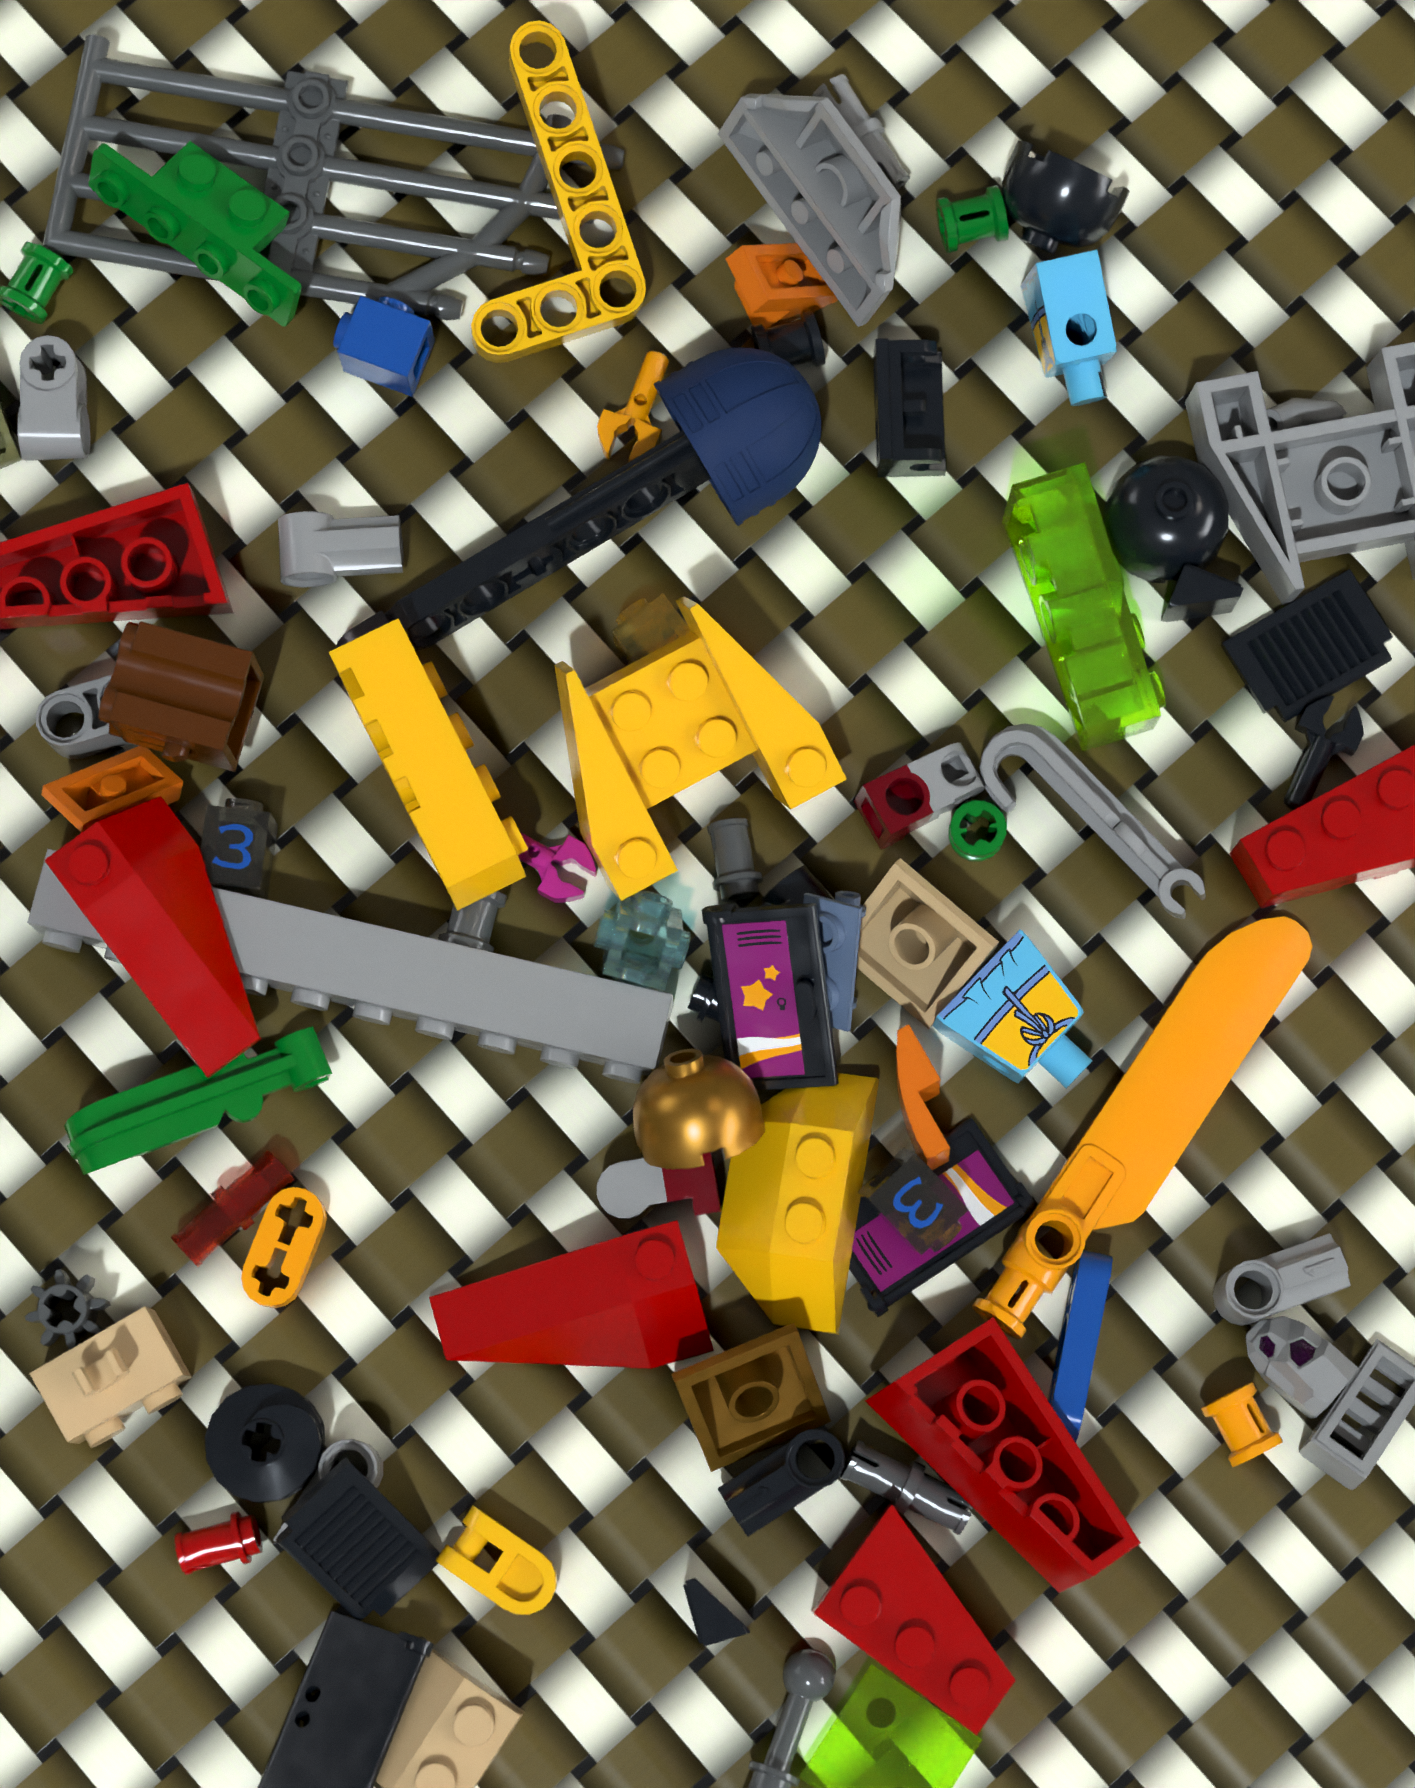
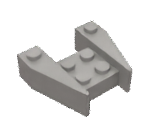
M1415 342L1381 348L1366 367L1376 410L1374 413L1271 432L1258 371L1196 382L1188 395L1185 405L1197 461L1204 465L1220 481L1229 503V515L1282 605L1293 602L1305 588L1300 562L1405 543L1412 579L1415 580Z

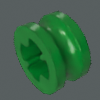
M973 800L959 807L955 811L948 828V839L952 849L960 857L976 862L992 858L1000 850L1007 834V823L1003 813L995 805L981 800ZM980 817H984L991 823L987 833L995 834V838L990 843L980 839L974 846L968 844L963 839L967 829L960 828V824L965 819L975 823Z

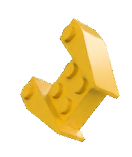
M684 596L677 599L676 603L691 632L596 683L584 688L576 671L564 661L554 665L580 833L608 887L621 901L678 871L647 809L751 753L754 755L774 797L789 809H793L847 780L820 724L698 603Z

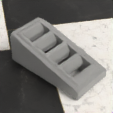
M1378 1339L1368 1350L1357 1366L1358 1370L1334 1399L1299 1451L1305 1459L1350 1490H1354L1367 1478L1415 1404V1365ZM1374 1368L1405 1390L1401 1397H1398L1370 1377ZM1361 1391L1388 1410L1390 1413L1387 1418L1356 1398L1358 1392ZM1346 1413L1375 1435L1371 1441L1342 1421L1343 1415ZM1331 1435L1332 1437H1334L1336 1440H1338L1340 1443H1342L1344 1446H1346L1348 1449H1350L1360 1457L1358 1458L1357 1456H1355L1353 1453L1348 1451L1346 1448L1341 1446L1339 1443L1334 1441L1329 1436Z

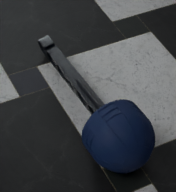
M727 348L709 353L694 362L687 363L686 367L672 372L671 376L661 382L657 381L654 383L659 396L679 429V433L401 598L386 614L381 610L351 628L339 639L336 648L399 618L415 651L428 648L708 480L737 526L741 525L744 520L751 516H756L759 514V511L768 506H773L776 504V501L790 493L809 471L816 457L821 438V415L811 387L801 373L789 362L773 353L760 349Z

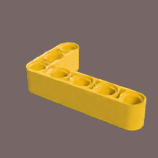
M540 20L527 22L520 26L512 36L509 52L510 70L578 272L492 299L478 308L471 324L472 343L480 356L494 363L509 362L625 324L632 320L640 311L646 293L645 279L566 42L556 27ZM530 43H543L551 48L555 59L547 67L535 69L523 62L520 57L522 49ZM559 101L567 104L572 109L575 119L565 128H552L543 122L540 116L541 109L550 102ZM575 160L585 162L593 170L595 179L584 188L570 187L564 183L560 176V169L564 164ZM594 219L605 221L614 232L613 241L602 248H594L587 245L581 238L579 231L584 223ZM612 278L623 279L632 287L634 299L624 307L616 308L609 306L600 296V286L603 282ZM561 297L573 305L576 317L566 326H551L544 321L540 312L541 306L550 298ZM501 316L512 321L517 329L515 339L506 346L497 347L489 344L481 334V329L490 318Z

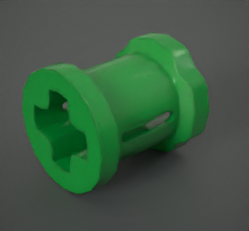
M998 186L987 187L984 195L950 202L947 197L936 199L937 223L946 253L957 251L959 244L994 237L997 242L1008 240L1007 214Z
M26 241L20 250L24 257L8 285L0 286V303L31 322L43 324L48 316L45 307L60 281L62 279H70L74 270L70 264L56 253L39 244Z

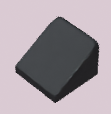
M1184 565L1161 621L1171 622L1232 613L1244 588L1239 583L1193 565Z
M696 1578L685 1581L686 1584L683 1587L699 1644L703 1643V1646H707L750 1633V1629Z

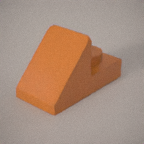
M797 243L741 245L726 258L736 280L734 283L735 290L752 325L760 323L764 328H770L789 323L801 318L802 312L810 310L814 312L838 301Z
M137 746L43 785L41 795L82 833L99 820L159 796H162L167 805L180 800L183 780L151 750L146 747Z

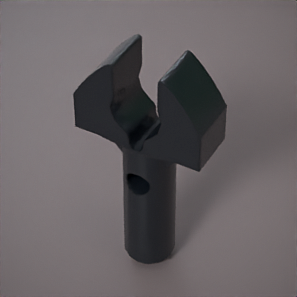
M1334 696L1322 698L1306 707L1294 730L1305 734L1308 748L1284 797V804L1289 809L1295 810L1311 801L1333 755L1343 752L1353 756L1364 735L1361 716L1356 706L1349 712L1343 725V730L1334 733L1330 739L1325 738L1326 729L1323 724V716L1327 713Z

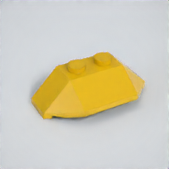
M837 1073L839 1082L837 1085L788 1088L761 1104L765 1133L756 1144L739 1155L730 1158L716 1242V1249L773 1324L787 1326L795 1323L798 1329L839 1335L879 1079Z

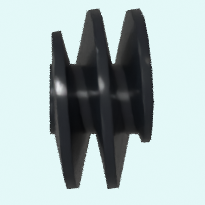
M271 1383L246 1386L226 1397L212 1414L205 1434L206 1461L216 1481L234 1496L259 1503H269L290 1498L308 1485L318 1469V1464L325 1447L323 1419L314 1405L297 1391ZM270 1424L272 1425L271 1436L280 1439L281 1446L277 1454L267 1452L266 1461L261 1462L259 1461L260 1450L250 1446V1439L254 1432L264 1434V1426Z

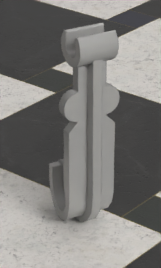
M1024 723L1008 726L991 738L983 750L980 773L986 786L985 789L992 800L1003 811L1008 813L1013 811L1016 807V801L999 778V764L1006 757L1019 756L1053 788L1160 898L1161 905L1168 914L1180 919L1186 917L1185 909L1171 897L1173 890L1177 886H1189L1201 900L1206 899L1204 883L1199 875L1192 870L1185 869L1055 735L1043 727Z

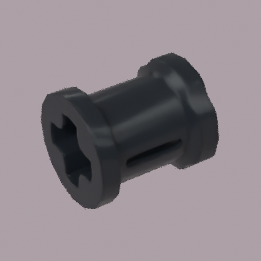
M812 310L802 312L801 319L770 328H764L760 323L751 326L754 349L773 353L789 362L792 366L806 362H812L816 367L825 364L823 343Z

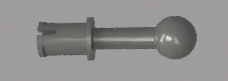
M802 1649L792 1654L786 1661L783 1668V1683L788 1691V1696L764 1764L750 1761L748 1769L753 1771V1775L748 1788L798 1787L800 1779L788 1774L813 1702L826 1697L832 1690L835 1682L834 1666L824 1653L815 1649Z

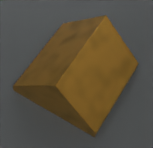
M795 1323L672 1373V1378L711 1472L794 1438L801 1432L815 1429L831 1422Z

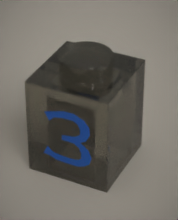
M228 798L225 800V807L207 805L201 852L211 887L268 899L278 824L271 812L263 811L264 805L262 803L248 799Z
M905 1147L858 1191L860 1196L908 1247L920 1255L929 1248L937 1252L951 1242L962 1228V1224L958 1220L969 1210L915 1152Z

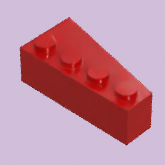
M1415 745L1238 841L1229 854L1260 908L1338 889L1343 885L1371 878L1378 879L1397 874L1399 871L1415 867Z
M994 1317L865 1400L1059 1593L1094 1577L1141 1543Z

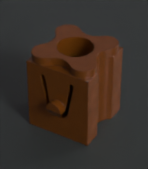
M142 621L139 624L128 622L121 636L112 677L101 700L99 720L109 723L110 735L121 737L125 742L160 751L162 752L161 756L167 760L179 762L189 759L235 772L265 676L254 653L251 651Z

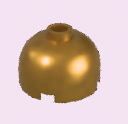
M684 1049L671 1053L664 1059V1064L653 1070L637 1089L633 1104L634 1134L640 1153H643L644 1161L651 1166L664 1169H691L705 1166L702 1154L723 1148L725 1159L739 1155L756 1144L765 1133L761 1103L752 1080L733 1062L718 1056L702 1055V1052L698 1049Z

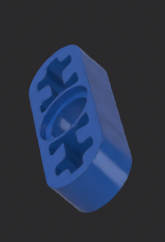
M1083 1250L1074 1265L1048 1395L1049 1403L1075 1442L1082 1424L1113 1257L1110 1255Z

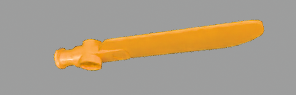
M1286 916L1261 919L1231 932L1201 958L1028 1220L1019 1228L1015 1241L1002 1259V1263L1005 1266L1004 1271L986 1298H977L974 1302L973 1310L984 1320L988 1321L994 1317L1004 1333L1021 1340L1026 1333V1328L1023 1324L1043 1293L1052 1294L1068 1268L1081 1256L1085 1242L1091 1232L1134 1222L1144 1213L1308 962L1312 951V943L1309 933L1299 923ZM1040 1226L1053 1227L1061 1234L1064 1241V1249L1058 1259L1045 1257L1038 1250L1035 1244V1235ZM1021 1286L1013 1301L1008 1306V1303L1011 1300L1012 1296L1014 1295L1018 1287Z

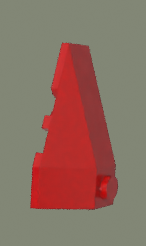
M162 796L97 821L44 860L208 1078L261 1040L243 980L225 931L220 908L210 884L201 849Z
M678 1220L606 1240L429 1297L447 1361L654 1369L714 1351Z

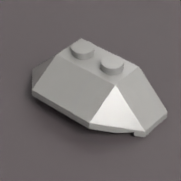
M747 94L742 96L721 127L718 136L858 327L867 324L893 289L901 225V195L828 97Z

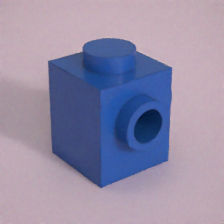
M360 295L353 314L345 312L342 315L334 335L333 347L338 349L337 353L345 373L413 397L435 343L431 321L413 315L414 310L410 306L394 298L382 296L377 302Z

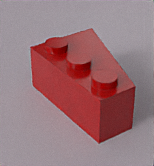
M892 1504L887 1505L811 1612L977 1736L1016 1680Z

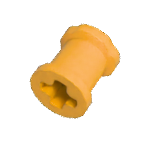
M1253 1382L1200 1408L1205 1417H1212L1231 1452L1228 1460L1232 1467L1240 1465L1283 1442L1279 1432L1271 1431L1253 1396L1257 1389Z

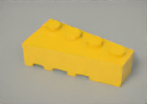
M399 618L330 651L331 659L351 702L457 911L525 878L526 874L518 855L528 851L527 845L512 816L500 820L492 802L501 798L500 793L485 764L476 768L473 767L465 751L474 746L473 741L459 713L447 715L440 701L441 698L448 695L432 661L421 664Z

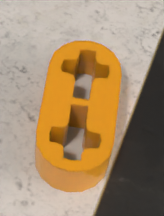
M298 1187L283 1189L272 1197L266 1207L244 1263L241 1276L243 1289L250 1299L263 1307L279 1308L286 1306L296 1299L302 1289L324 1233L327 1220L324 1205L310 1191ZM298 1200H304L307 1202L305 1212L313 1217V1222L309 1228L299 1226L289 1246L282 1243L288 1223L279 1217L280 1211L283 1207L294 1208ZM278 1251H284L286 1256L281 1266V1273L289 1278V1284L285 1289L275 1287L270 1296L262 1295L264 1284L255 1278L256 1272L260 1267L270 1269L274 1264Z

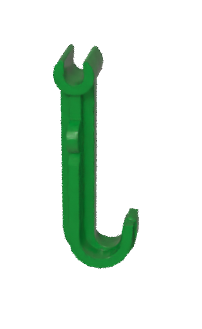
M314 1027L298 1030L279 1039L274 1043L276 1049L247 1059L245 1054L242 1053L210 1078L204 1074L200 1067L193 1065L101 1099L74 1113L64 1125L70 1140L67 1147L71 1157L74 1160H78L81 1171L85 1175L218 1127L224 1111L229 1118L236 1122H250L261 1112L263 1096L289 1086L292 1087L293 1092L304 1091L328 1081V1076L332 1074V1071Z

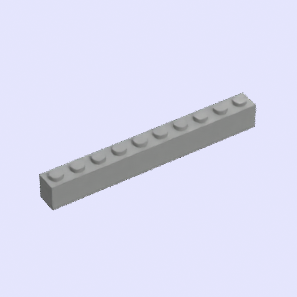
M47 849L45 859L56 852V850ZM44 861L27 923L38 933L44 934L42 943L47 946L74 953H80L82 943L106 949L104 958L120 963ZM212 887L247 994L266 996L268 987L292 992L290 1002L307 1008L327 1011L330 1002L354 1007L353 1017L367 1022L390 1025L392 1016L416 1021L415 1031L427 1036L452 1040L454 1031L479 1036L477 1046L499 1053L513 1055L518 1045L540 1050V1061L563 1068L577 1069L579 1060L604 1065L602 1075L628 1083L639 1084L642 1075L649 1076L659 1066L673 1008V994Z

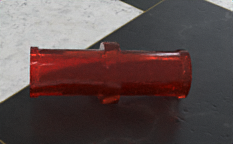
M268 1149L226 1189L221 1185L218 1186L211 1193L214 1200L179 1232L174 1233L170 1237L198 1268L207 1257L240 1227L244 1231L248 1230L255 1223L251 1217L288 1183L291 1184L295 1180Z

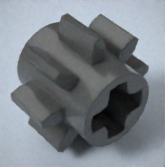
M59 1269L56 1270L54 1277L56 1285L48 1289L32 1286L31 1291L40 1299L37 1311L25 1315V1320L33 1323H42L47 1328L41 1336L40 1343L42 1345L50 1347L61 1334L65 1336L66 1345L70 1350L81 1343V1335L86 1334L88 1331L93 1334L103 1331V1328L95 1323L98 1311L105 1310L111 1304L106 1299H94L89 1294L94 1287L95 1278L86 1274L74 1287L71 1286L70 1277L66 1271ZM61 1298L68 1301L76 1299L74 1308L81 1314L75 1323L63 1320L59 1324L62 1314L55 1307Z

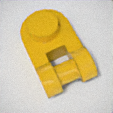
M472 1505L462 1520V1523L466 1525L465 1529L453 1547L448 1544L445 1545L435 1561L504 1610L516 1615H530L542 1610L552 1600L557 1589V1574L552 1562L535 1547ZM488 1541L504 1551L490 1572H487L474 1562Z

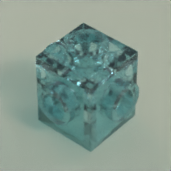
M639 891L635 894V897L630 896L623 901L618 898L615 912L604 909L594 941V947L604 949L602 974L612 976L618 982L643 988L650 986L665 990L671 968L682 969L690 943L691 933L683 931L682 910L672 907L673 901L669 898L649 891ZM630 929L652 936L644 940L637 939L631 934Z

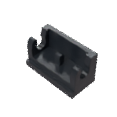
M875 339L873 377L877 478L945 476L942 352H937V342L932 340Z

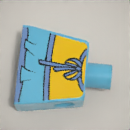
M1097 249L1035 263L1022 282L1021 289L1045 377L1064 374L1071 406L1089 404L1107 398L1100 366L1106 364L1117 352ZM1066 331L1079 335L1083 345L1072 343L1068 339Z
M1021 929L936 1016L932 1025L939 1033L1016 1083L1022 1081L1039 1063L1067 1089L1093 1061L1065 1035L1083 1015L1084 1011L1081 1005Z

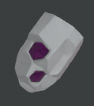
M1280 1316L1258 1321L1246 1333L1248 1357L1262 1379L1310 1419L1319 1416L1332 1403L1358 1370V1367L1329 1341L1321 1338L1306 1324L1288 1317Z

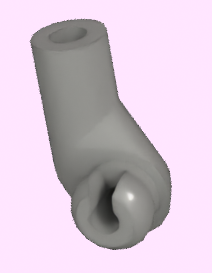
M1292 398L1266 409L1271 432L1342 419L1343 415L1347 414L1343 406L1334 400Z

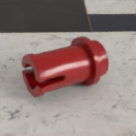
M238 1511L231 1513L229 1521L186 1533L179 1532L175 1534L174 1538L177 1558L185 1575L238 1559L243 1564H248L252 1561V1555L263 1552L262 1538L255 1516L251 1514L242 1517Z

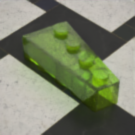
M1083 462L1013 484L1002 522L1082 752L1153 730L1161 717L1160 709L1166 706L1164 691L1156 672H1148L1142 649L1145 648L1142 628L1135 613L1130 612L1124 593L1123 575L1119 563L1112 553L1086 463Z

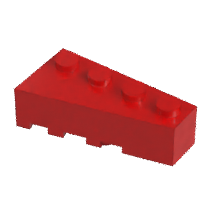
M188 483L0 542V629L234 613L195 494Z

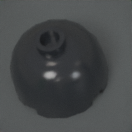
M1018 141L1007 164L1002 181L1004 205L1009 216L1025 228L1021 240L1043 251L1055 254L1059 244L1081 248L1096 243L1107 234L1124 207L1130 193L1129 189L1124 186L1116 187L1112 193H1109L1107 191L1113 181L1112 179L1049 150L1045 157L1037 153L1035 158L1029 157L1028 155L1033 144Z
M1157 455L1136 463L1116 481L1103 510L1104 531L1112 557L1128 573L1150 583H1165L1166 580H1178L1184 565L1190 564L1203 570L1206 569L1216 559L1228 533L1229 503L1220 481L1204 465L1184 456Z

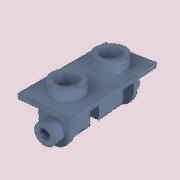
M852 891L836 892L835 900L805 893L803 904H817L832 1028L848 1032L851 1030L852 1011L857 1007V998L854 997L861 918L866 916V907L860 904L861 895ZM802 978L800 980L809 981L812 984V987L814 986L813 981L809 978Z

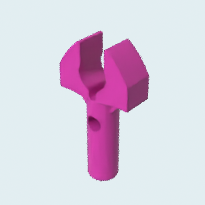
M520 832L528 851L518 855L520 861L538 870L542 881L537 889L538 894L554 903L583 899L585 897L584 891L570 883L563 882L558 877L557 869L553 865L575 864L581 870L596 877L595 864L586 844L568 835L563 845L547 847Z

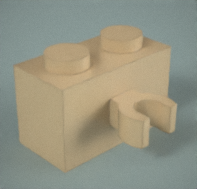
M146 1306L29 1373L68 1443L80 1444L87 1440L90 1448L108 1441L125 1430L121 1419L144 1406L147 1413L152 1414L179 1399L183 1395L179 1385L193 1378L156 1311Z

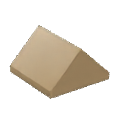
M899 858L863 904L866 907V916L861 918L857 968L929 1029L933 1025L936 1016L990 960L999 941Z

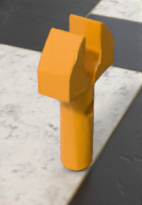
M649 351L646 354L625 408L615 413L603 409L597 424V431L602 451L607 460L610 459L614 449L616 437L627 431L631 425H634L635 435L638 440L632 448L628 459L629 462L660 444L662 429L652 426L649 414L658 393L654 383L663 380L669 365V359L664 354L657 351Z

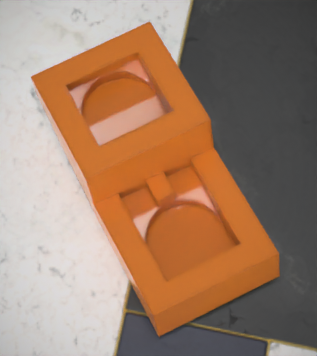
M908 1024L897 1031V1090L907 1133L925 1173H928L949 1162L950 1147L924 1103L940 1094L941 1079Z

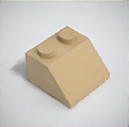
M433 1649L430 1657H426L376 1782L383 1788H476L525 1711Z

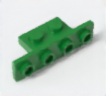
M191 141L153 176L147 174L105 143H102L93 151L88 184L105 204L120 209L145 227L154 239L170 245L194 262L204 275L211 279L219 280L244 298L248 305L259 314L269 316L284 327L294 319L302 289L301 284L259 254L286 227L289 216L288 210Z

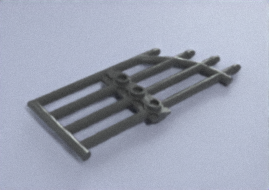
M91 34L86 36L42 245L52 252L215 280L204 275L194 262L174 248L71 231L78 197L102 201L96 192L89 187L90 174L83 173L90 140L176 154L191 141L219 162L268 170L264 194L288 210L289 216L286 227L259 254L297 280L302 286L300 293L302 296L357 305L360 295L377 302L380 297L385 296L410 306L414 310L413 315L426 317L431 314L436 319L460 320L463 309L462 300L444 294L432 296L428 291L476 266L511 272L520 270L522 274L547 275L550 256L536 250L525 249L524 251H519L517 247L501 245L530 215L560 220L552 194L543 192L548 181L531 131L347 100L348 81L333 79L327 74L305 71L304 74L287 71L285 87L283 89L109 59L107 54L110 41L99 35ZM101 83L279 113L273 146L96 116L95 112ZM550 114L547 116L545 124L559 129L570 125L571 120L563 115ZM345 124L533 157L520 187L515 188L335 157L340 126ZM601 143L600 147L608 170L622 169L625 150L614 145ZM579 160L568 162L572 164L589 166L585 162ZM330 181L500 210L472 239L324 214ZM589 220L584 224L594 223V220ZM319 239L435 258V260L387 285L312 272Z

